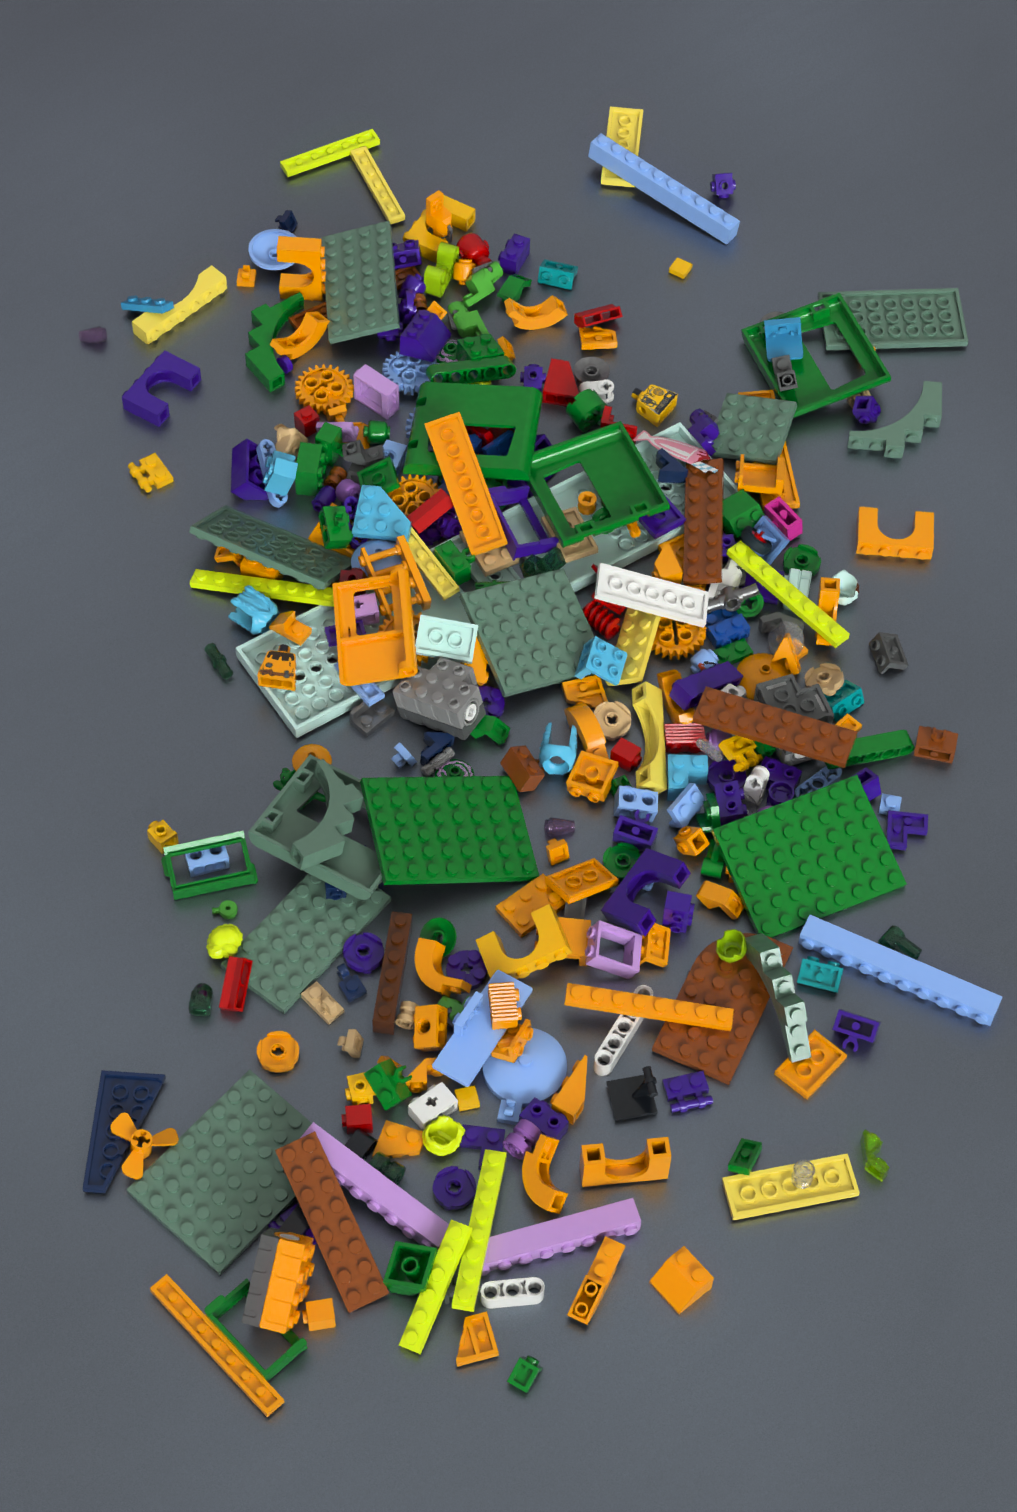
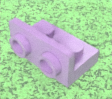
M317 422V433L323 426L324 422ZM327 422L342 428V442L357 440L359 428L354 426L353 422Z

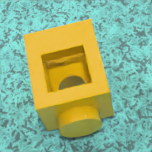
M164 819L160 822L157 820L153 821L148 826V839L162 854H164L163 847L179 844L177 832L173 831Z

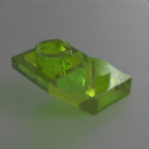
M865 1129L860 1140L864 1169L883 1182L890 1168L882 1158L876 1157L880 1152L883 1142L880 1141L876 1134L870 1133Z

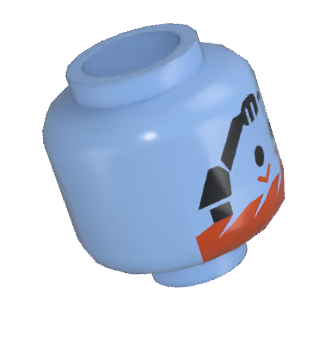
M703 648L691 657L690 662L692 666L690 669L694 674L699 673L703 669L714 667L718 664L719 658L711 649Z

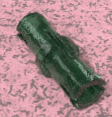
M208 644L204 651L210 657L212 666L217 668L222 678H230L233 675V671L227 664L226 657L220 653L216 644Z

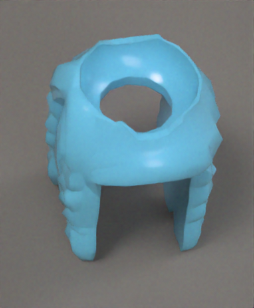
M250 585L245 586V591L239 593L237 598L231 599L230 602L237 608L228 617L247 631H250L252 635H261L271 630L269 626L280 612L278 611L277 604L264 594L255 590Z
M548 723L543 733L539 761L548 774L564 775L571 773L577 759V728L572 725L569 746L551 744L552 723ZM559 756L565 762L556 764L550 761V758Z

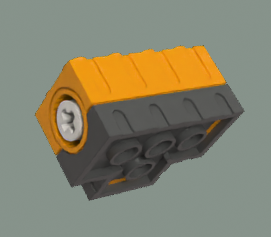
M272 1227L261 1234L241 1323L256 1327L260 1326V1328L283 1334L290 1328H293L294 1324L298 1323L300 1311L297 1310L298 1305L308 1296L310 1285H307V1280L309 1276H312L315 1266L312 1263L315 1245H312L314 1238Z

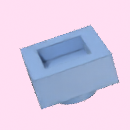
M882 793L878 814L887 815L888 810L900 811L902 797Z

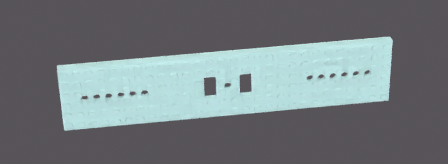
M681 422L653 435L677 440L703 449ZM648 440L636 444V448L659 487L670 488L668 491L661 489L662 492L685 517V483L658 482L660 470L656 464L658 449L652 446ZM675 458L686 468V462ZM585 471L550 488L562 511L575 506L578 509V496L585 491H590L596 495V511L604 508L601 506V499ZM725 472L723 499L738 492L737 486ZM533 496L528 501L541 523V517H544V514ZM520 504L502 512L518 544L539 541ZM580 513L584 522L592 519L593 514L583 515ZM637 521V526L641 530V535L636 538L631 537L626 525L619 527L608 534H600L593 537L598 546V553L565 564L562 563L556 549L554 554L547 552L522 557L534 571V573L527 577L564 568L575 593L596 582L597 574L591 568L593 564L599 566L600 563L623 568L658 549L659 544L684 534V524L657 539H654L639 521ZM459 535L449 539L460 552L467 548ZM433 547V548L430 549V551H431L433 554H434V548H435V547ZM476 561L470 564L471 578L475 582H492V580L500 582L521 579L512 567L491 574L500 576L498 579H492L491 575L485 577ZM419 570L431 598V607L423 611L421 605L414 604L412 605L414 615L422 612V615L470 623L459 598L464 591L460 588L459 592L444 601ZM410 588L411 597H413L416 593L414 588ZM373 589L366 590V594L375 593ZM392 593L385 595L387 603H393ZM319 605L296 617V620L312 628V633L301 646L273 630H269L235 648L236 657L295 738L352 710L353 707L359 706L363 702L351 686H344L340 683L339 673L334 667L335 663L328 662L330 658L338 660L337 646H328L324 627L335 625L334 607ZM380 611L379 623L364 625L366 634L377 633L379 626L383 625V620L386 618L381 616ZM282 644L288 645L291 648L290 653L296 655V676H304V679L296 680L295 691L258 685V671L267 652L270 650L278 651L279 646ZM428 657V663L422 660L420 668H432L439 658L432 659ZM313 667L321 668V670L317 672H314L311 669ZM403 678L375 683L383 692H386L396 687Z

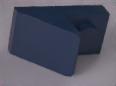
M663 448L658 450L656 455V464L660 468L658 482L685 483L688 469Z
M425 732L423 741L427 746L421 752L420 764L423 766L428 764L436 755L441 754L446 747H452L455 737L449 733Z

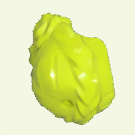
M223 924L214 928L207 939L206 948L209 956L213 959L234 957L238 952V947L242 945L243 933H241L240 929L233 924Z
M438 1116L436 1120L431 1121L425 1127L422 1133L423 1144L431 1153L437 1156H446L455 1152L459 1147L465 1128L449 1116Z

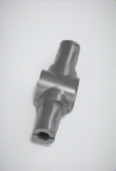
M756 583L741 589L733 586L723 588L720 595H717V598L708 601L707 614L718 609H726L727 611L738 610L744 600L760 595Z

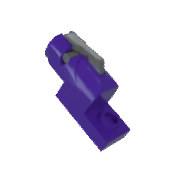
M699 408L690 415L689 421L692 426L688 429V432L712 456L716 452L712 447L713 441L719 435V429L716 424L718 418Z

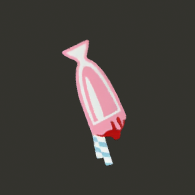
M645 430L633 439L634 441L648 440L658 450L663 448L672 457L687 462L705 473L707 471L714 473L718 471V469L700 462L702 460H710L708 453L704 449L669 438L650 436Z

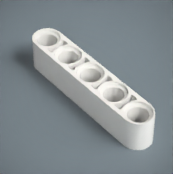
M640 985L633 992L653 996V990L647 985ZM619 1015L595 1054L594 1071L597 1075L607 1076L612 1072L644 1018ZM620 1029H626L628 1031L621 1032ZM616 1045L618 1048H611L609 1046ZM604 1061L608 1064L602 1065L599 1062Z

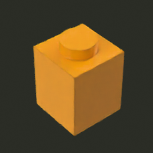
M332 1298L305 1302L306 1310H302L303 1323H308L309 1331L336 1327Z

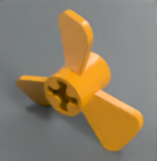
M125 1112L121 1113L111 1124V1132L130 1142L131 1153L122 1165V1172L124 1175L135 1180H140L143 1177V1160L151 1155L152 1146H174L179 1142L174 1128H167L155 1135H151L150 1132L144 1129L137 1130L129 1114ZM138 1142L142 1143V1147L137 1146Z

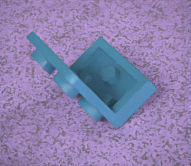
M800 317L764 320L767 360L772 362L771 358L790 355V360L802 359L803 346Z

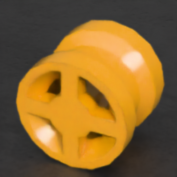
M590 491L579 494L578 511L581 514L591 515L596 511V495Z

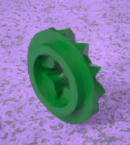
M761 593L760 595L748 598L749 601L754 602L752 603L751 610L747 605H743L746 601L744 600L736 612L742 614L745 618L755 617L761 613L764 606V599Z

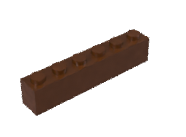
M394 911L391 913L372 1020L374 1033L394 1035L412 932V914Z

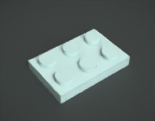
M420 615L415 643L416 654L434 658L443 657L456 662L472 664L478 625Z

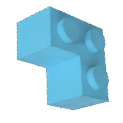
M274 450L271 457H267L265 467H268V470L265 472L262 481L265 483L264 491L282 496L287 495L296 477L298 463L295 462L296 456Z
M668 754L666 766L667 801H675L689 783L706 785L708 755Z

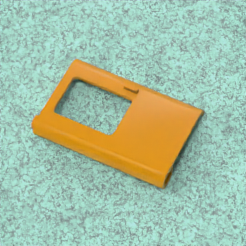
M396 567L391 570L390 575L332 583L340 683L344 686H354L415 676L418 673L408 570L403 567ZM391 587L394 630L357 635L354 593Z

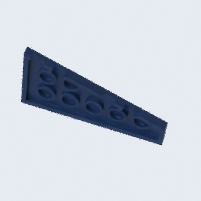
M101 1070L83 1192L106 1193L130 1147L129 1141L111 1132V1124L121 1113L125 1112L129 1114L136 1129L139 1130L166 1079L164 1074Z

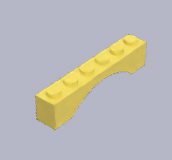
M211 265L198 275L193 290L182 301L175 304L173 309L163 314L144 312L132 321L133 334L147 345L157 340L162 334L171 330L172 327L184 321L193 312L198 311L203 305L223 293L227 289L226 276Z
M645 681L632 689V705L640 720L645 740L643 762L636 771V788L649 789L659 794L667 790L663 697L661 689Z

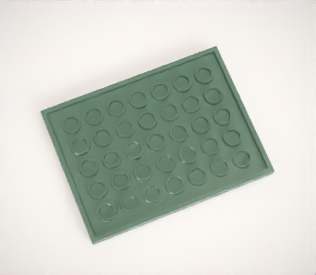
M249 1069L179 1138V1142L176 1145L170 1146L143 1173V1177L140 1180H136L127 1188V1192L218 1275H221L268 1228V1225L275 1221L297 1199L275 1150L300 1139L312 1123Z

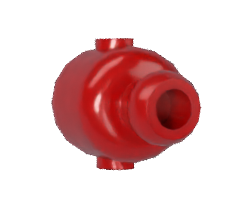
M465 234L457 242L456 246L459 247L461 259H471L472 263L476 264V267L492 261L489 258L488 242L482 240L477 234Z

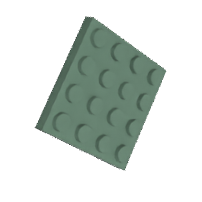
M727 393L718 416V422L716 423L719 435L713 441L712 447L716 452L712 456L740 460L741 454H744V461L777 465L778 457L781 455L797 409V403L794 401Z

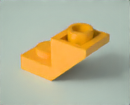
M707 880L702 883L696 894V897L708 909L720 907L732 920L738 919L744 908L741 898L732 889Z
M436 1058L424 1059L408 1075H412V1079L406 1082L411 1092L420 1093L427 1091V1075L435 1077L443 1075L432 1068Z

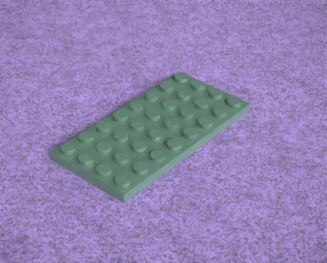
M390 221L322 237V245L325 246V257L323 259H326L324 271H326L325 292L327 319L330 321L328 324L330 344L400 328Z
M958 288L818 292V301L840 293L875 349L968 345ZM835 324L822 327L826 350H850Z
M227 505L190 527L189 533L196 535L198 539L208 540L215 546H222L229 549L231 553L243 555L248 560L262 563L264 567L273 568L283 575L295 577L297 581L309 583L316 589L324 590L340 579L341 570H351L350 557L331 549H325L320 544Z
M308 873L242 941V945L238 947V952L234 957L253 961L248 988L285 1014L301 997V993L309 988L343 953V946L346 940L354 934L356 936L360 935L391 902V897L377 887L367 900L358 899L346 893V898L339 900L326 899L325 881ZM226 958L221 963V968L225 971L227 969L229 958Z

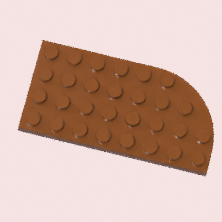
M742 933L745 938L757 935L753 933ZM768 937L780 947L782 964L785 967L793 947ZM716 940L698 955L676 1000L734 1009L731 1031L665 1021L652 1047V1051L698 1072L704 1071L705 1075L729 1085L767 1006L770 995L759 973L747 959L746 954L741 960L733 963L723 961L716 953Z

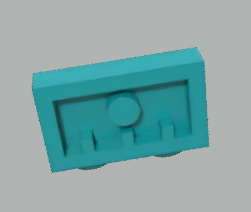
M544 259L539 268L538 283L571 290L578 266Z
M845 680L842 687L836 690L835 695H825L834 713L833 720L835 722L864 704L861 687L848 680Z
M812 956L802 959L797 983L838 993L843 968L839 967L840 963L828 961L827 964L819 962V958Z

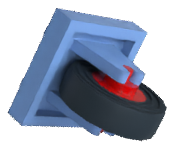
M764 515L754 527L746 526L740 535L743 539L742 542L769 565L790 542L779 528Z

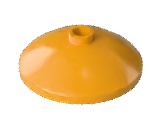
M768 653L752 654L744 658L737 666V670L743 675L739 685L746 689L745 697L754 701L756 684L791 674V671L786 669L784 660L771 661L774 655Z

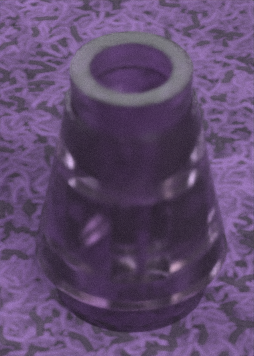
M97 326L79 331V339L81 342L102 344V342L107 340V332L104 327Z
M550 817L544 823L546 836L555 837L574 833L575 822L574 820Z

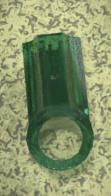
M894 925L878 940L880 945L915 960L918 959L922 952L921 948L908 940L904 932Z

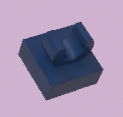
M286 210L283 216L278 215L275 219V222L280 224L278 229L293 233L298 224L292 210Z

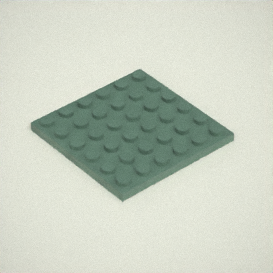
M564 568L461 593L459 598L470 623L478 625L477 639L503 697L577 678L575 677V672L583 646L594 637V634Z

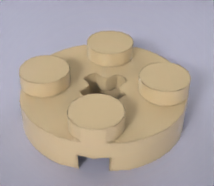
M830 663L820 664V667L816 669L814 667L810 668L804 677L807 688L819 684L826 696L835 695L836 690L840 689L844 683V675L840 671V667Z
M606 701L596 707L594 715L600 724L605 739L615 741L628 733L631 727V713L623 703ZM607 717H610V718L615 717V718H616V720H615L616 723H615V724H613V723H612V724L608 723Z

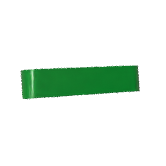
M508 356L430 365L426 369V376L430 382L461 384L508 379L516 373V367Z
M897 730L856 738L845 767L905 756L913 752L915 747L907 730ZM825 762L828 769L842 768Z

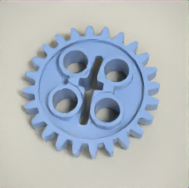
M396 351L395 356L390 354V359H385L382 375L399 385V392L402 390L405 395L407 392L414 395V392L418 393L421 384L429 381L426 376V369L430 365L439 363H437V359L434 362L401 355Z

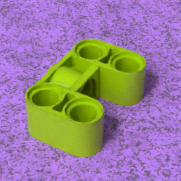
M445 242L440 243L437 251L436 266L428 265L424 273V284L426 285L424 293L442 298L445 289L453 277L454 263L458 262L459 259L458 246Z

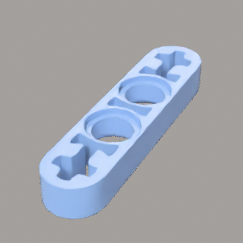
M268 439L262 440L256 448L263 477L268 470V467H265L267 457H271L273 451L276 450L274 443ZM267 492L269 502L274 507L280 508L288 500V495L282 496Z

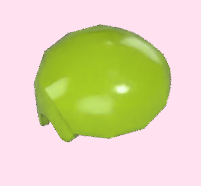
M736 929L724 931V936L717 940L716 953L721 960L733 963L745 956L747 943L741 931Z

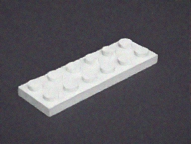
M600 563L597 571L594 599L704 628L707 620L709 592Z

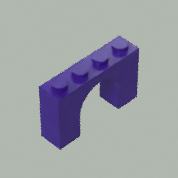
M164 350L160 356L155 358L150 367L145 369L140 378L134 381L129 390L123 393V409L160 427L170 416L169 405L151 395L149 390L158 383L171 382L191 392L201 381L200 368Z
M646 848L604 904L601 911L608 922L646 936L657 920L649 908L634 903L636 894L644 886L655 882L680 889L691 873L684 861Z

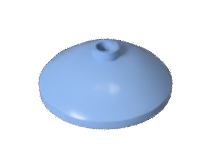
M282 229L262 231L255 235L249 243L250 259L254 264L263 269H286L295 263L277 262L278 236H296Z
M380 539L364 542L352 554L351 568H360L367 575L365 568L360 566L358 560L361 548L365 547L367 555L393 548L396 542ZM393 555L371 562L374 571L401 564L402 559L400 555Z

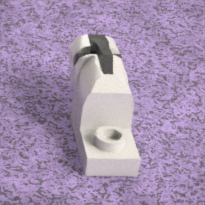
M730 557L724 569L722 568V582L710 584L708 601L717 598L721 590L727 586L735 588L745 586L746 571Z

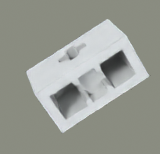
M441 1082L438 1085L429 1087L422 1096L413 1098L408 1105V1115L421 1131H424L425 1127L431 1121L436 1120L438 1116H449L458 1109V1100L445 1084Z

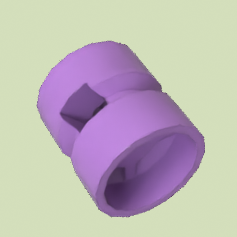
M520 1119L513 1128V1132L509 1133L503 1141V1147L513 1157L523 1160L526 1151H532V1147L536 1145L542 1132L532 1122Z

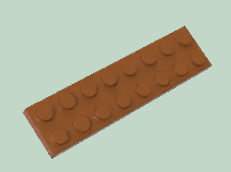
M723 458L700 461L718 469L716 473L712 471L705 473L686 462L688 475L685 479L686 521L684 522L683 583L685 586L722 582Z
M707 686L693 716L694 723L842 768L846 766L857 737V731Z
M314 1131L276 1149L275 1152L348 1312L351 1313L390 1294L383 1283L380 1271L316 1132Z

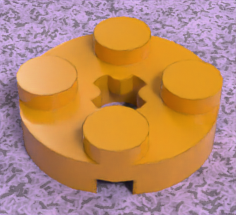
M284 1031L268 1033L267 1037L263 1040L261 1039L257 1045V1058L262 1069L274 1073L291 1071L299 1059L298 1042L289 1033ZM277 1048H281L283 1054L277 1056L272 1052H275Z

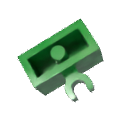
M324 422L315 436V444H323V452H326L325 464L331 467L334 466L339 456L343 457L342 445L346 443H342V428Z
M323 506L318 514L324 548H347L353 539L352 530L349 529V514L346 513L345 506Z
M451 540L434 548V556L458 586L471 580L470 564L475 561V555L466 556L470 554L469 548H465L460 552Z
M391 1058L377 1064L364 1073L385 1111L412 1096L405 1083L412 1079V1075L404 1077L402 1071L407 1068L406 1065L396 1068Z

